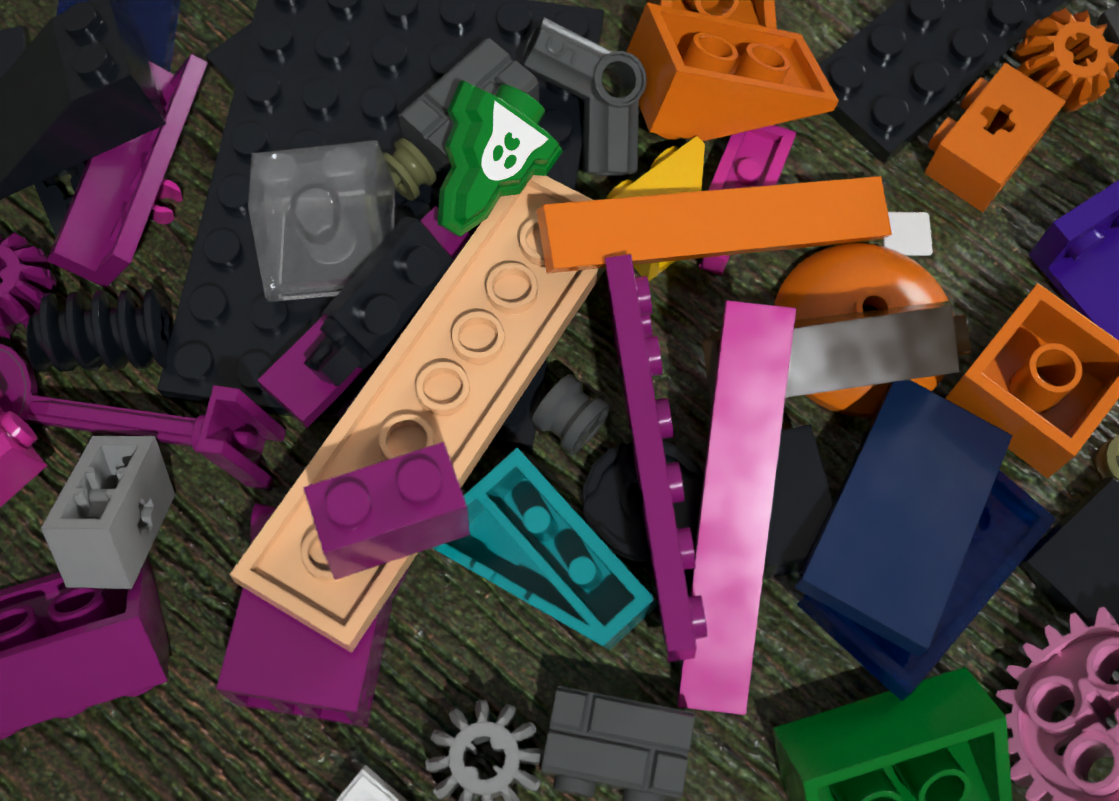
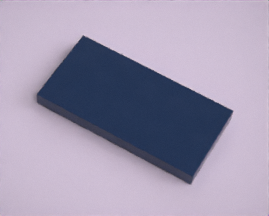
M911 380L890 382L794 588L917 657L922 655L929 649L1013 435Z

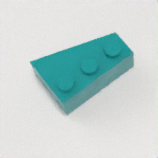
M518 448L511 452L464 495L468 510L470 535L433 547L434 550L608 650H611L658 606L655 598Z

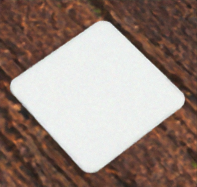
M888 212L892 235L884 238V247L904 255L929 256L933 253L928 213Z

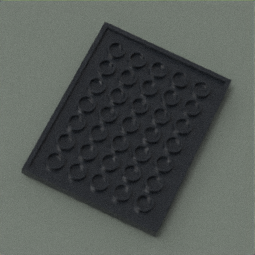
M257 0L168 346L167 368L162 369L157 388L159 393L168 399L208 404L213 385L237 388L266 413L294 417L263 390L257 380L323 316L322 312L401 219L410 217L420 221L435 206L439 208L440 188L445 179L436 171L437 180L430 187L424 184L419 186L420 195L414 201H410L394 189L377 165L376 159L383 152L390 155L393 154L394 143L398 139L403 138L398 115L486 38H491L510 55L513 61L517 60L521 63V55L528 38L538 21L543 17L600 45L604 10L534 0ZM536 77L539 82V103L545 109V113L538 125L546 130L563 150L546 176L576 191L583 150L584 103L581 98ZM480 224L472 228L468 233L473 235ZM398 338L316 419L317 421L338 424ZM548 357L489 446L513 450L518 448L520 451L533 452L537 427L532 424V418L541 403Z

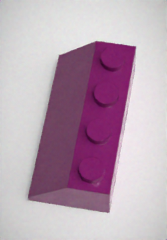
M147 555L132 589L66 588L60 572L0 590V739L7 738L22 728L56 717H73L90 706L112 699L144 694L154 686L168 682L169 639L149 555Z

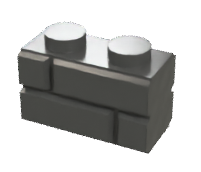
M486 38L398 115L403 138L415 145L427 158L433 169L444 179L452 167L445 144L454 124L447 110L460 81L464 80L495 95L500 85H509L525 92L539 102V82L536 77L517 60L513 61L510 55L491 38Z
M557 686L541 775L555 777L552 790L575 796L594 798L595 787L600 786L623 791L622 801H678L682 797L695 713Z

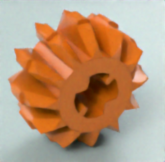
M1064 8L1053 12L1043 20L1038 19L1027 28L1026 34L1022 36L1023 41L1017 45L1012 55L1021 63L1017 68L1018 71L1066 101L1062 110L1068 113L1070 111H1077L1088 102L1092 103L1106 93V90L1110 87L1109 80L1114 78L1115 73L1119 70V65L1110 58L1114 55L1119 44L1105 40L1103 34L1107 24L1095 27L1091 25L1088 10L1072 16Z

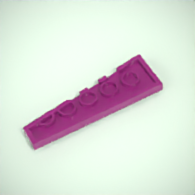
M631 254L605 258L609 311L619 372L624 376L622 377L625 408L628 427L632 428L634 463L639 490H642L643 517L667 662L693 659L697 649L695 639L707 637V625L701 595L688 597L684 570L696 568L695 554L690 528L677 529L673 503L684 502V490L679 462L666 463L662 439L673 437V425L668 398L655 399L652 376L663 375L658 337L652 336L650 318L652 302L647 276L635 277Z

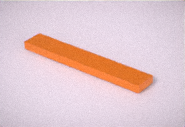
M881 176L543 204L536 210L547 274L606 268L605 258L631 254L633 265L874 241L882 240L892 235Z

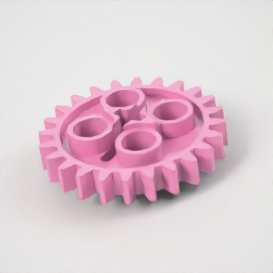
M1100 607L1096 615L1095 626L1088 627L1076 613L1070 614L1071 633L1062 636L1050 625L1044 627L1049 646L1041 650L1032 644L1025 643L1022 647L1026 655L1031 659V664L1028 668L1008 665L1006 669L1019 682L1017 690L1006 689L997 691L996 696L1012 709V713L1005 714L1007 732L1009 736H1012L1008 739L1010 762H1017L1010 769L1011 780L1021 788L1030 786L1025 795L1028 801H1119V723L1110 729L1106 718L1114 713L1115 718L1119 722V685H1110L1111 676L1119 667V625H1117L1116 620L1105 607ZM1067 700H1075L1074 709L1065 720L1057 723L1051 722L1052 713L1060 703ZM1064 745L1067 746L1063 756H1059V749ZM1104 757H1114V767L1111 774L1102 781L1089 783L1088 772L1092 764Z

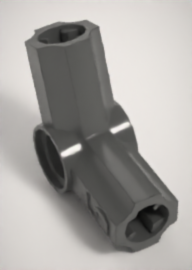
M545 17L541 18L528 38L521 55L520 64L534 76L581 98L584 103L583 174L604 176L637 174L639 99L645 91L647 82L645 68L641 61L631 53L624 51L612 52ZM605 68L614 71L620 79L621 90L617 98L609 95L602 85L601 78Z

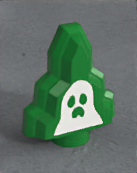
M462 80L459 82L447 112L454 124L445 144V149L452 167L440 188L438 225L455 236L461 237L486 220L501 196L520 194L533 175L546 176L563 152L559 143L538 125L545 113L544 107L533 97L515 87L502 84L497 89L495 95Z

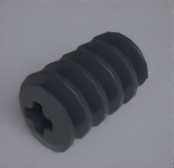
M146 289L142 307H136L130 290H121L117 308H111L105 291H95L91 309L85 308L80 292H70L67 297L65 310L60 309L55 293H44L41 298L40 310L35 311L28 321L26 334L27 355L32 367L38 373L48 372L53 366L60 372L73 371L78 365L85 371L99 370L103 364L111 370L124 369L129 361L136 369L149 368L154 360L162 368H167V353L172 334V324L166 307L161 306L156 289Z

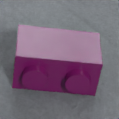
M444 442L303 487L320 544L334 580L470 535L467 504Z

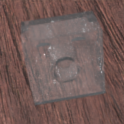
M377 140L252 153L248 209L264 294L268 302L337 296L394 229L395 183Z

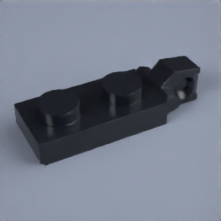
M410 217L401 219L322 312L327 319L320 330L326 337L303 363L321 381L339 387L357 367L365 369L374 359H377L431 294L454 260L418 219Z

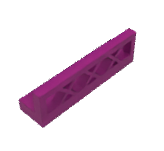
M190 54L175 74L148 61L167 124L88 160L48 255L47 262L105 288L131 263L208 63L193 54Z

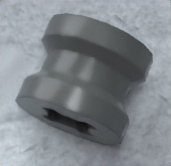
M568 374L542 400L533 415L532 424L540 431H552L560 438L561 448L570 455H574L591 440L602 426L611 410V405L602 398H591L583 392L582 382L573 375Z

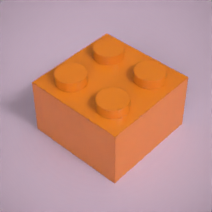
M1037 283L945 399L1013 435L1008 450L1048 479L1076 456L1119 399V340Z

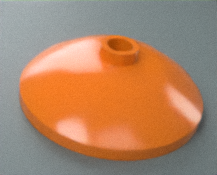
M848 243L825 248L799 263L782 283L773 306L796 308L795 320L864 312L862 308L864 306H874L880 310L949 300L935 278L908 256L874 244ZM945 374L909 380L932 392ZM889 383L807 394L805 396L815 403L840 414L872 418Z

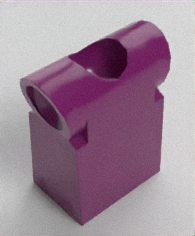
M260 504L254 505L251 516V544L277 507ZM410 566L352 653L243 588L216 689L236 706L368 728L392 611V599L403 583Z

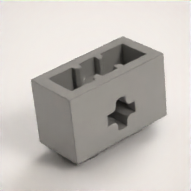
M155 436L91 437L41 527L66 588L132 589L175 497V492Z

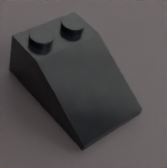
M90 0L77 3L68 8L64 13L51 18L0 79V200L167 124L143 42L113 0Z

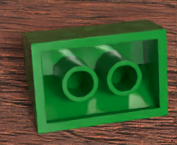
M966 667L772 728L781 780L788 801H1013L1006 716Z

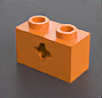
M1005 62L990 82L983 77H980L975 82L960 105L966 112L958 122L948 117L938 128L927 146L935 153L924 174L983 213L1046 133L1066 101Z

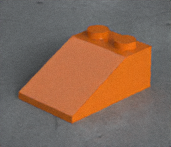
M646 3L626 51L637 57L645 68L647 82L645 91L639 99V107L648 130L666 139L674 140L680 137L693 139L695 136H698L702 141L712 140L834 111L839 102L802 34Z

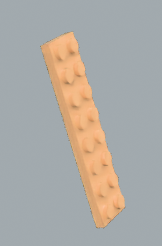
M533 175L520 194L501 196L489 217L481 222L234 567L230 576L236 584L347 651L353 652L418 553L334 580L324 556L303 487L444 442L461 488L606 269L598 268L547 274L536 210L543 204L590 201L593 199L548 176Z

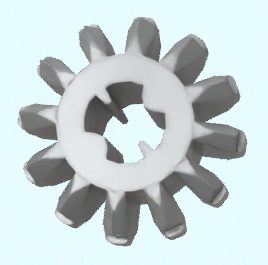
M478 700L475 705L477 723L468 725L464 714L458 708H455L449 713L453 725L459 731L457 736L454 738L441 730H434L431 740L440 748L448 750L449 756H434L427 759L426 769L432 773H452L451 776L441 781L434 788V794L439 800L450 797L461 787L463 792L458 801H475L476 797L481 798L482 801H494V798L501 795L505 801H520L511 789L515 783L528 791H538L540 780L520 769L524 765L543 763L544 751L537 748L519 750L518 747L531 740L536 734V727L532 722H528L510 733L508 730L514 721L516 713L514 706L506 704L501 709L496 723L490 722V710L487 701ZM484 743H490L495 755H505V764L502 769L495 765L493 769L496 776L484 780L481 779L475 767H467V760L470 753L476 757L478 756L475 747Z

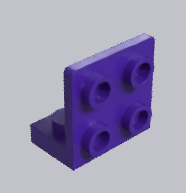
M1118 180L1055 220L1028 254L1075 310L1117 340H1119Z

